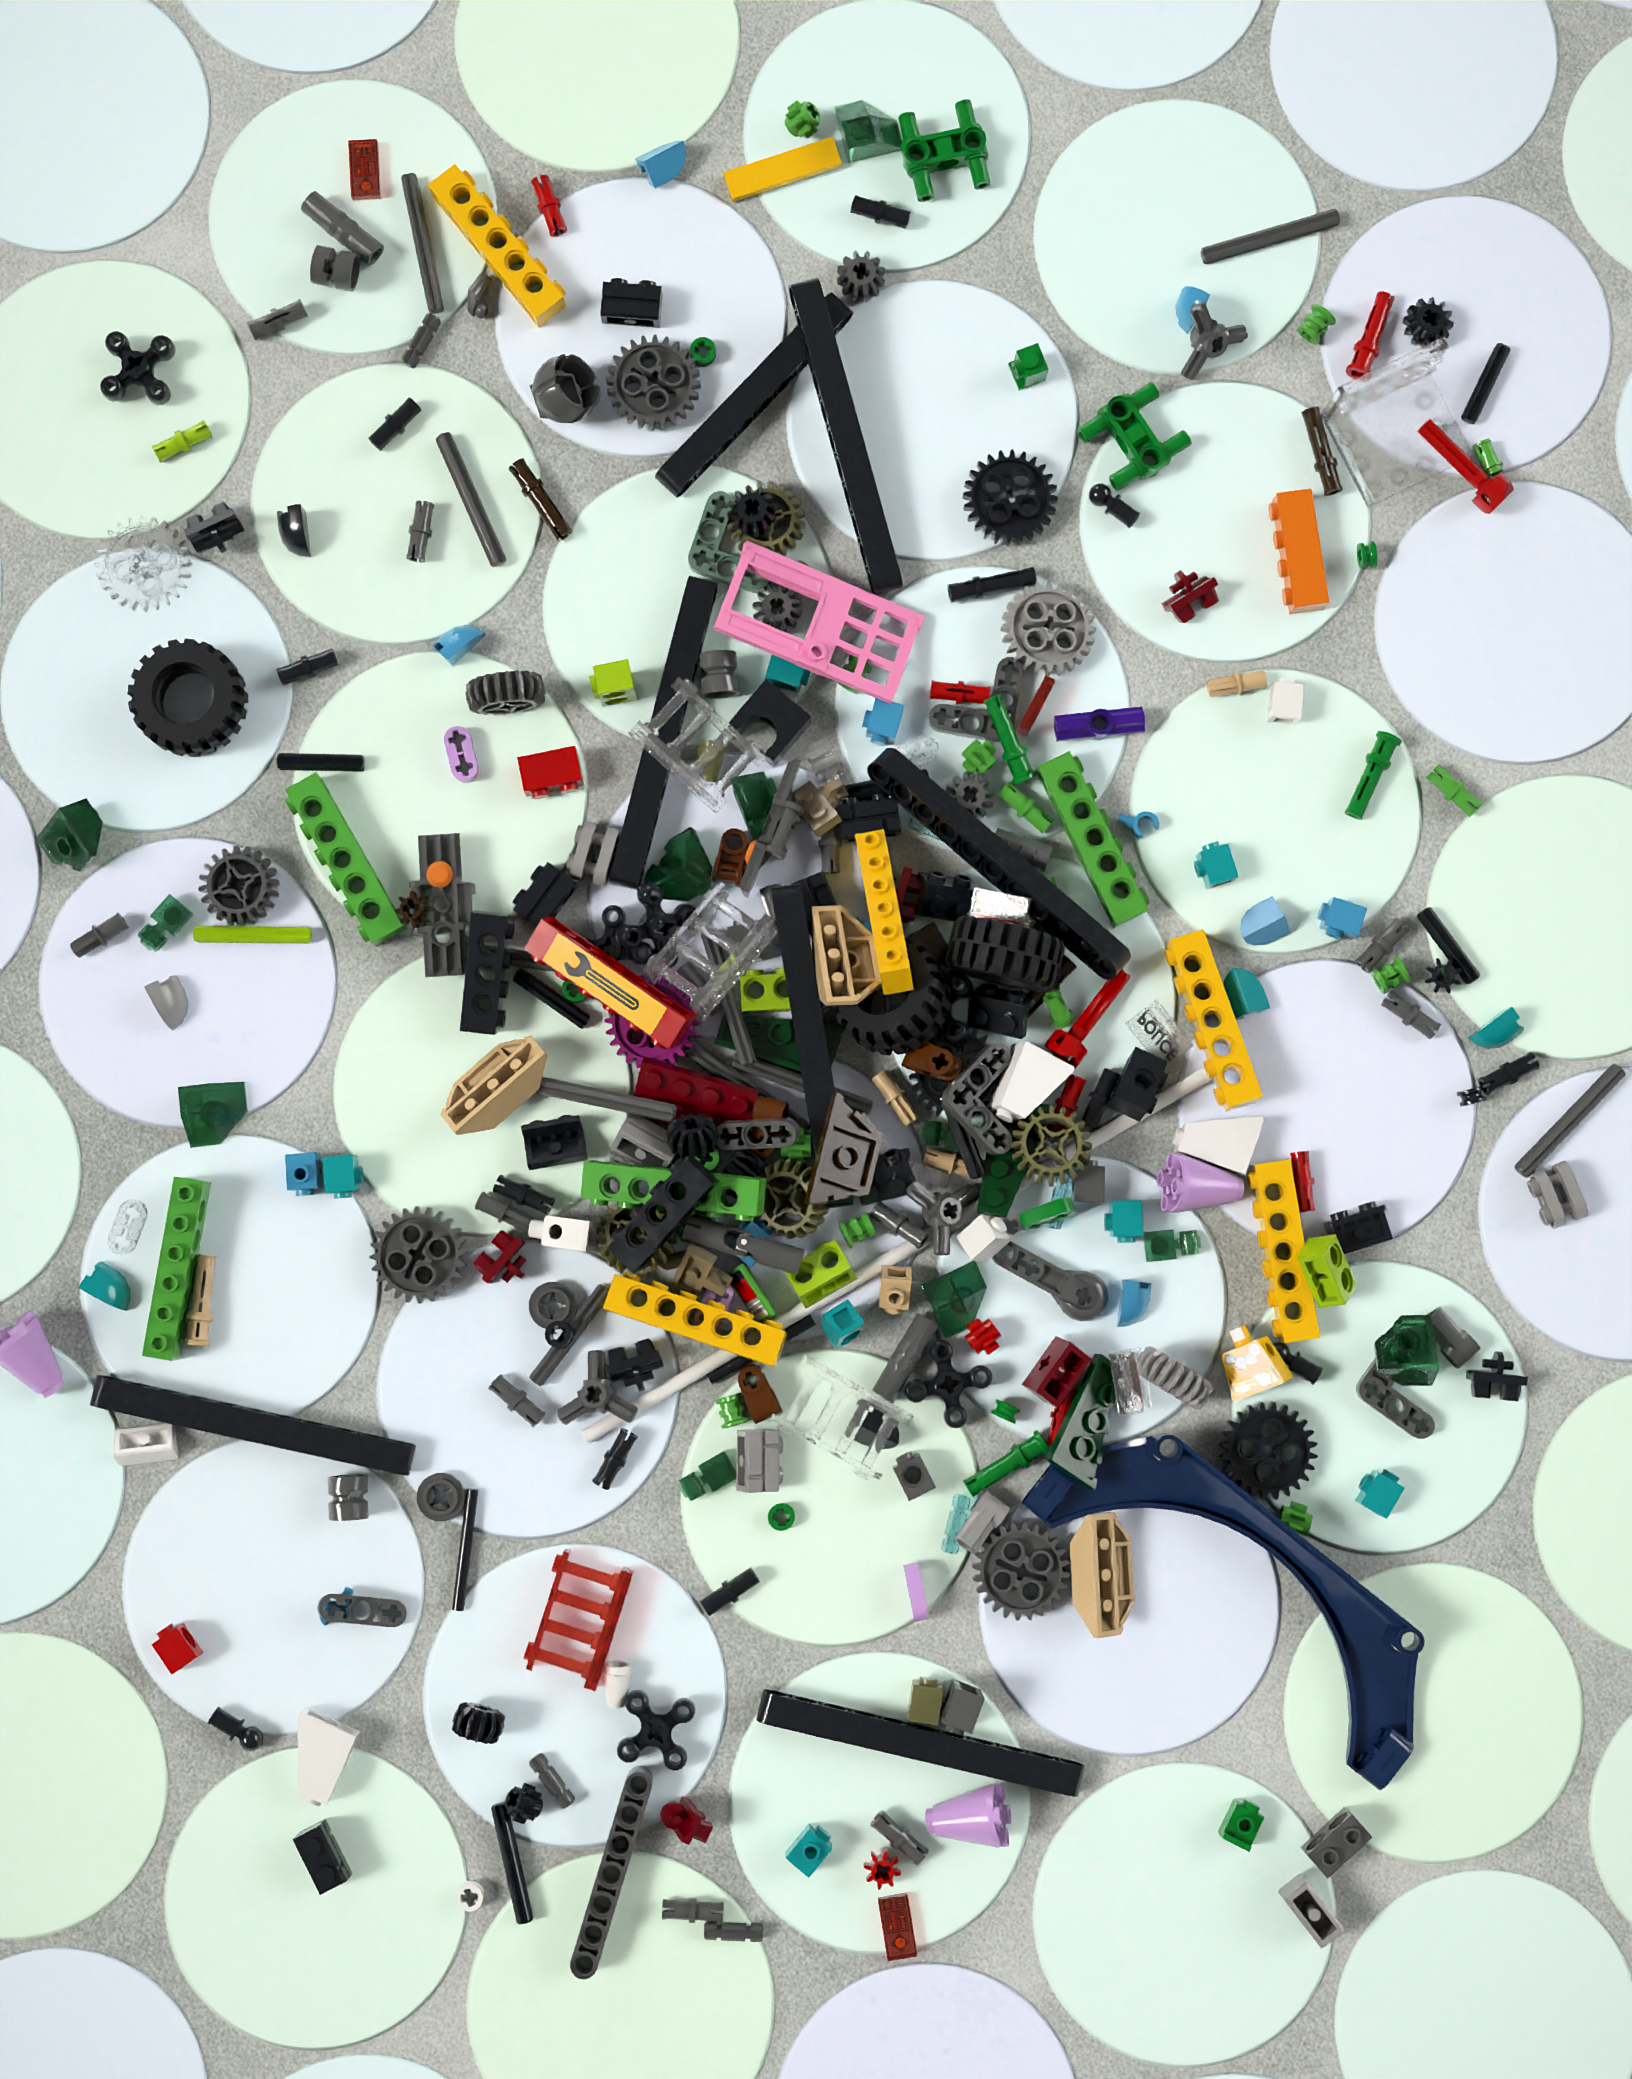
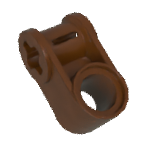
M731 828L723 833L713 867L711 882L716 883L717 880L734 883L736 887L740 888L746 864L744 858L748 849V840L742 830ZM731 836L741 837L743 840L742 847L738 850H730L726 846L728 838Z
M924 1040L921 1042V1047L915 1050L911 1047L907 1049L901 1066L923 1075L927 1074L945 1081H953L963 1069L962 1062L958 1057L952 1055L948 1050Z
M758 1096L754 1104L752 1119L787 1118L789 1103ZM752 1126L750 1137L756 1142L762 1141L764 1138L762 1137L764 1136L762 1129ZM784 1127L777 1132H772L771 1137L775 1134H783ZM775 1148L751 1149L760 1157L769 1156L775 1150Z
M748 1364L741 1368L738 1375V1384L755 1425L782 1413L783 1411L775 1392L770 1387L761 1367L755 1364ZM749 1371L753 1375L758 1374L760 1376L756 1379L755 1386H752L750 1382L744 1383L743 1381L746 1379V1373Z

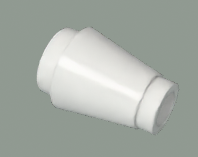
M611 1660L606 1662V1667L602 1670L607 1706L610 1708H622L625 1706V1699L633 1672L630 1669L629 1662Z

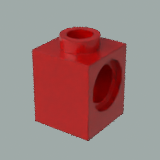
M171 1623L157 1633L159 1639L151 1644L171 1675L203 1654V1651L184 1623L176 1628Z

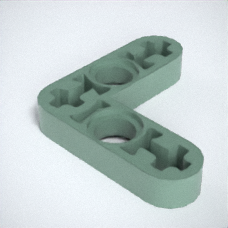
M717 491L712 493L707 500L688 554V563L694 573L730 585L733 576H724L721 573V566L726 562H732L738 566L740 557L719 550L727 530V525L730 522L727 518V512L732 510L728 506V502L732 498L724 491ZM720 499L725 500V506L728 507L727 509L722 508L719 514V520L724 521L723 523L713 519L716 513V507L713 503H719ZM715 526L719 530L718 537L714 540L705 539L702 535L704 528ZM701 553L706 554V560L712 563L715 562V557L719 558L716 563V572L711 571L712 565L708 563H703L701 567L697 566V561L694 557H700ZM746 571V574L755 576V574ZM743 576V582L740 583L739 588L752 593L763 592L769 586L770 581L762 578L764 582L759 581L757 585H753L751 578Z

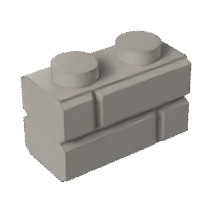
M630 1113L610 1147L611 1150L644 1166L668 1168L676 1155L672 1154L667 1142L666 1132L668 1130L652 1123L644 1116Z
M737 1430L736 1491L745 1493L779 1491V1484L783 1482L784 1477L783 1469L779 1466V1454L783 1452L784 1447L783 1438L779 1436V1430Z
M1302 1873L1295 1876L1278 1890V1893L1321 1949L1345 1931L1344 1927Z

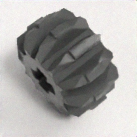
M856 250L853 252V259L845 256L843 258L844 265L837 267V273L840 275L837 278V285L844 286L842 294L845 296L852 292V300L854 302L857 301L858 295H862L865 302L869 300V293L877 297L879 295L878 287L885 285V279L882 277L885 275V267L879 266L880 259L875 257L870 260V252L868 250L864 253V257H860ZM859 273L865 274L863 276V279L857 278L859 277Z
M769 585L767 586L768 595L760 591L757 593V597L761 602L756 601L752 604V608L758 611L753 615L755 620H762V623L774 628L780 627L781 631L786 633V624L793 628L797 626V621L794 618L801 617L802 611L797 609L801 605V600L799 598L792 599L795 591L788 590L784 594V587L779 585L778 592H774L773 587ZM775 605L778 608V605H781L782 614H779L778 611L776 615L773 614L772 606Z
M968 771L963 773L964 781L954 776L952 781L955 786L947 785L946 791L975 817L976 812L982 818L986 817L987 812L984 807L992 808L994 805L991 800L986 798L993 797L995 791L984 790L990 785V781L987 779L980 784L978 782L981 777L980 773H976L974 779L970 780ZM965 791H968V794L971 791L976 794L974 803H971V800L969 802L963 800Z

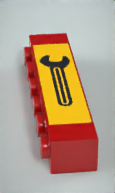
M553 916L540 920L524 948L532 954L531 958L535 962L544 966L548 965L554 969L555 975L566 982L571 981L577 985L581 994L600 1001L603 1004L602 1007L607 1012L623 1017L627 1020L626 1023L630 1028L637 1032L643 1031L651 1037L653 1044L662 1049L678 1046L696 1017L695 1014Z

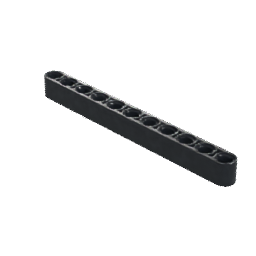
M818 278L789 285V295L872 594L880 595L902 589L903 582L821 283Z
M693 576L688 577L609 880L611 884L638 890L641 885L697 671L699 654H701L715 602L718 588L717 582Z
M886 748L868 765L867 773L877 786L1020 908H1025L1027 915L1049 934L1062 940L1064 946L1098 976L1106 980H1112L1130 961L1131 953L1120 940L895 748Z
M801 883L771 888L816 1158L831 1095L835 1093ZM853 1198L830 1201L824 1205L830 1209L854 1205Z
M96 1375L89 1404L97 1408L404 1476L410 1475L416 1445L105 1375Z
M764 1689L762 1692L756 1718L760 1723L1073 1797H1078L1085 1765L1060 1757L966 1735H958L941 1729L769 1689Z

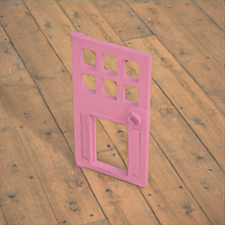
M746 540L740 554V561L713 630L794 663L796 666L817 675L827 677L891 704L917 632L920 630L925 616ZM745 571L819 601L804 640L731 609ZM852 601L876 610L871 625L848 615ZM883 614L907 624L902 638L879 628ZM843 625L867 634L862 649L839 639ZM875 638L898 647L894 662L870 652ZM835 649L858 658L854 673L830 663ZM866 662L890 672L885 686L861 676Z

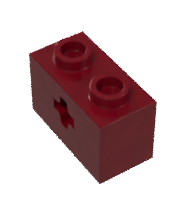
M1055 1336L1021 1385L1043 1402L1058 1408L1092 1359L1073 1343Z

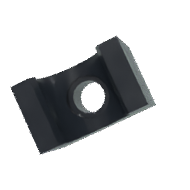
M765 679L730 720L728 730L738 737L752 723L763 722L770 725L776 732L777 737L773 745L767 749L765 758L766 762L774 768L810 726L811 716Z

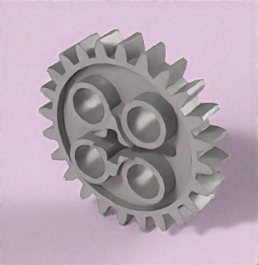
M1050 581L1047 582L1044 589L1036 582L1033 592L1026 586L1022 591L1023 596L1016 593L1013 597L1014 602L1007 604L1006 609L1009 612H1004L1001 618L1007 623L1002 624L1000 631L1008 634L1002 638V643H1011L1006 652L1007 654L1016 652L1017 655L1013 661L1014 663L1020 660L1025 661L1023 670L1028 669L1032 665L1034 666V675H1037L1040 669H1044L1046 677H1049L1052 669H1055L1057 675L1061 676L1064 667L1071 672L1074 669V663L1081 665L1084 660L1083 656H1088L1091 650L1088 646H1092L1095 639L1089 635H1093L1097 627L1089 624L1093 622L1095 616L1086 615L1091 606H1081L1080 602L1083 596L1080 595L1074 599L1072 597L1073 588H1070L1065 593L1062 592V583L1055 590L1052 589ZM1035 610L1039 613L1040 618H1031L1027 611ZM1064 611L1067 613L1069 620L1060 619L1056 612ZM1045 625H1048V626H1049V630H1050V631H1053V632H1052V633H1048V629H1047L1046 627H1044V626H1045ZM1027 639H1037L1040 647H1032ZM1057 639L1067 641L1069 648H1061L1057 644Z

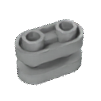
M585 821L583 826L578 825L574 842L578 843L575 854L570 853L566 870L570 871V878L581 881L585 873L594 875L593 884L605 887L610 875L621 831L608 827L606 834L602 835L597 833L598 824ZM593 845L601 846L597 863L589 861Z
M1566 1161L1552 1165L1553 1175L1548 1176L1542 1169L1531 1173L1530 1181L1527 1182L1529 1192L1533 1198L1537 1197L1541 1206L1539 1215L1545 1226L1550 1225L1552 1229L1566 1225L1565 1215L1569 1213L1574 1220L1588 1216L1586 1202L1574 1173ZM1556 1186H1558L1564 1200L1562 1204H1560L1554 1190Z

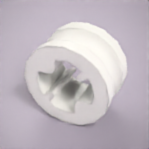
M1008 1213L1006 1218L999 1217L1002 1221L1007 1219L1009 1222L1013 1220L1016 1222L1017 1227H1014V1229H1017L1013 1235L1010 1232L1006 1233L1011 1240L1018 1238L1023 1230L1019 1217L1012 1213Z
M476 1881L464 1882L456 1894L457 1905L466 1912L477 1910L485 1897L483 1886ZM466 1889H471L472 1893L478 1894V1897L474 1899L475 1903H470L469 1899H463L462 1895H465Z

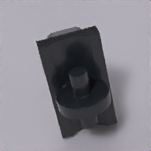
M225 502L215 505L212 509L214 516L205 521L201 515L197 514L187 518L188 528L184 532L197 553L216 546L221 553L226 552L227 548L224 542L233 539L234 535L245 531L233 508L230 509Z
M650 1338L635 1343L638 1356L627 1359L624 1347L608 1351L609 1365H606L612 1382L623 1380L625 1387L636 1384L639 1392L645 1391L644 1382L654 1379L652 1370L664 1367L663 1359L659 1351L655 1349Z
M1499 1351L1494 1352L1492 1359L1482 1360V1367L1491 1368L1492 1373L1466 1370V1379L1471 1380V1395L1477 1398L1490 1399L1491 1384L1493 1382L1501 1383L1500 1400L1518 1402L1521 1386H1527L1528 1377L1503 1374V1370H1513L1514 1363L1512 1361H1504L1503 1352Z

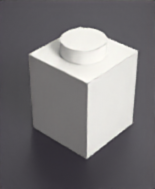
M982 1214L956 1236L972 1261L979 1262L989 1261L1011 1241L1006 1233L1007 1227L1000 1218Z

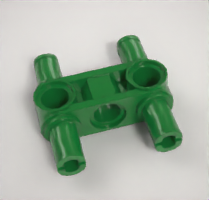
M963 99L955 103L960 128L921 136L914 112H905L899 115L898 119L903 137L900 146L903 155V167L907 175L913 178L918 202H927L934 198L929 175L934 172L967 165L970 168L975 190L985 189L991 185L986 165L989 156L986 147V134L980 124L976 123L970 99ZM975 141L979 144V147L970 148L966 143ZM918 153L923 156V159L915 161L909 156Z
M1149 382L1131 395L1124 393L1112 397L1107 405L1099 409L1096 417L1077 428V433L1085 444L1107 430L1129 460L1128 465L1109 476V481L1117 492L1137 479L1145 480L1146 478L1156 476L1162 468L1170 464L1171 457L1192 444L1189 435L1184 430L1163 443L1158 441L1140 414L1139 409L1160 396L1153 382ZM1113 408H1120L1124 411L1125 416L1116 417L1112 414L1111 410ZM1143 457H1154L1157 461V465H1147L1144 462Z

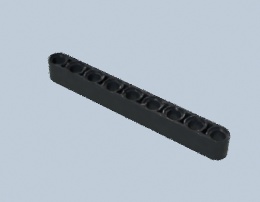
M830 292L825 296V301L836 336L849 322L854 312L835 294ZM798 325L657 471L655 479L676 498L683 495L808 365Z

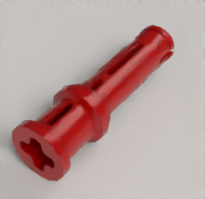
M1377 292L1361 340L1354 345L1353 350L1355 354L1351 364L1345 370L1346 374L1353 379L1367 381L1371 378L1372 373L1370 369L1374 359L1380 353L1378 343L1389 311L1395 300V297L1391 296L1388 292Z

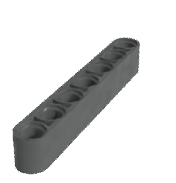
M642 1766L631 1769L626 1777L570 1961L571 1972L578 1979L586 1980L591 1978L598 1968L653 1785L652 1773L649 1769ZM641 1776L647 1781V1787L641 1790L635 1789L631 1784V1779ZM626 1806H633L638 1811V1816L634 1819H627L622 1814V1809ZM617 1836H624L628 1839L629 1846L619 1849L614 1845L613 1839ZM607 1866H615L619 1869L620 1875L614 1879L609 1878L605 1875L604 1869ZM601 1895L606 1896L610 1899L611 1905L607 1908H600L596 1904L595 1898ZM592 1925L597 1926L602 1931V1935L592 1938L587 1934L586 1928ZM588 1956L591 1958L593 1965L588 1968L581 1967L577 1962V1958Z

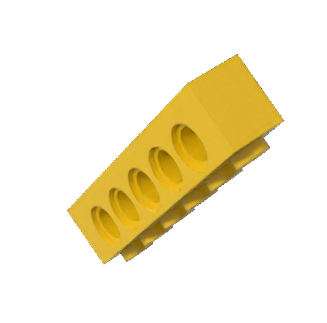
M453 164L428 184L432 198L538 328L566 307L564 300L566 293L556 280L550 281L546 276L548 272L546 267L538 258L532 259L528 254L530 249L522 237L518 236L515 238L510 232L512 227L504 215L499 214L497 216L492 210L494 205L486 193L481 192L479 194L474 188L476 183L467 170L461 172L457 165ZM462 196L470 198L465 204L457 203V200ZM480 218L488 220L483 226L475 225V222ZM498 240L506 242L502 248L492 247L494 242ZM516 262L524 264L520 270L510 269L511 265ZM534 284L543 286L539 292L532 293L528 291L529 287Z
M884 829L855 834L883 994L888 995L914 990Z
M1204 929L1170 939L1167 949L1164 950L1165 958L1169 967L1174 966L1177 975L1174 978V983L1179 995L1184 994L1187 1005H1184L1187 1020L1194 1022L1197 1031L1194 1033L1197 1048L1204 1050L1207 1059L1203 1062L1207 1076L1209 1078L1213 1077L1217 1088L1213 1089L1217 1104L1219 1106L1223 1105L1225 1112L1259 1102L1263 1094ZM1194 960L1199 965V971H1188L1184 966V962ZM1199 987L1205 988L1209 993V998L1206 1000L1198 999L1194 994V989ZM1207 1015L1215 1016L1219 1021V1026L1216 1028L1208 1027L1204 1022V1017ZM1224 1043L1229 1049V1054L1226 1056L1218 1055L1214 1050V1044ZM1229 1070L1236 1072L1239 1082L1236 1084L1228 1083L1224 1078V1072Z
M1291 1159L1250 1165L1251 1171L1247 1172L1249 1188L1254 1189L1256 1201H1252L1254 1218L1259 1219L1261 1230L1257 1231L1259 1248H1264L1266 1260H1262V1271L1264 1277L1269 1278L1271 1290H1267V1301L1270 1308L1274 1307L1275 1319L1271 1322L1273 1335L1275 1338L1279 1337V1342L1282 1343L1320 1338L1314 1297L1297 1259L1305 1243ZM1269 1184H1274L1279 1190V1195L1274 1201L1268 1199L1265 1194L1266 1187ZM1275 1213L1280 1214L1284 1220L1283 1227L1280 1230L1273 1229L1270 1224V1219ZM1280 1243H1284L1289 1249V1254L1284 1260H1280L1275 1254L1276 1246ZM1286 1272L1290 1273L1294 1279L1292 1287L1287 1290L1280 1284V1278ZM1291 1302H1294L1299 1309L1298 1315L1294 1319H1289L1285 1314V1308Z
M624 1271L623 1276L614 1274L603 1309L776 1368L787 1333L781 1330L782 1324L765 1319L764 1324L753 1321V1314L738 1309L736 1314L724 1311L726 1305L709 1300L707 1305L697 1302L696 1295L680 1290L679 1295L668 1292L669 1286L652 1281L651 1286L641 1283L640 1276L635 1274L632 1276L629 1272ZM639 1291L646 1292L647 1302L641 1307L634 1306L632 1302L634 1294ZM665 1301H673L675 1303L676 1309L671 1316H663L661 1314L660 1308ZM695 1310H701L704 1314V1320L698 1326L690 1325L688 1320L690 1313ZM722 1320H730L733 1326L732 1331L725 1336L719 1335L717 1332L718 1323ZM751 1329H757L761 1333V1339L756 1345H748L745 1341V1335Z

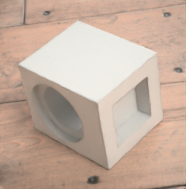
M1281 678L1278 679V682L1275 681L1269 689L1267 722L1296 725L1301 720L1304 684H1296L1295 679Z

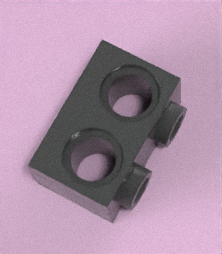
M952 1678L940 1711L942 1721L947 1725V1730L958 1735H963L964 1731L970 1734L973 1733L985 1700L981 1689Z
M1344 1807L1300 1848L1328 1879L1373 1837L1355 1816Z

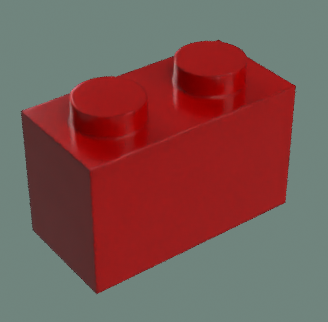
M576 746L517 757L523 790L527 797L532 796V799H542L550 796L549 792L561 790V793H571L579 790L578 786L584 785Z

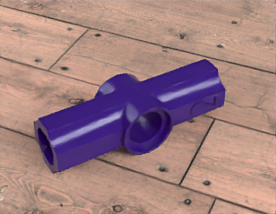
M1142 706L1112 710L1099 708L1092 712L1054 716L1056 742L1091 738L1101 740L1110 736L1145 732V715ZM1095 718L1103 719L1106 722L1107 728L1102 731L1095 729L1092 725V720Z

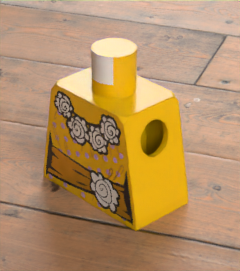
M1246 1325L1229 1331L1235 1349L1223 1353L1222 1361L1233 1402L1293 1378L1291 1371L1269 1337L1264 1336L1252 1341Z

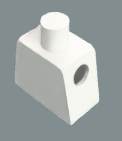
M546 1215L544 1221L531 1220L528 1234L531 1238L542 1239L541 1245L599 1253L600 1248H598L596 1243L599 1236L596 1230L602 1225L598 1222Z

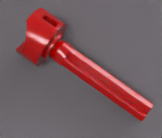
M1430 418L1417 431L1474 488L1478 489L1475 492L1477 496L1472 502L1482 512L1490 514L1514 490L1512 483L1501 472L1495 478L1492 476L1489 479L1487 474Z
M1122 969L1114 979L1107 980L1068 1032L1061 1029H1056L1045 1043V1047L1052 1051L1053 1056L1074 1066V1070L1088 1053L1081 1042L1130 980L1131 976L1125 973Z

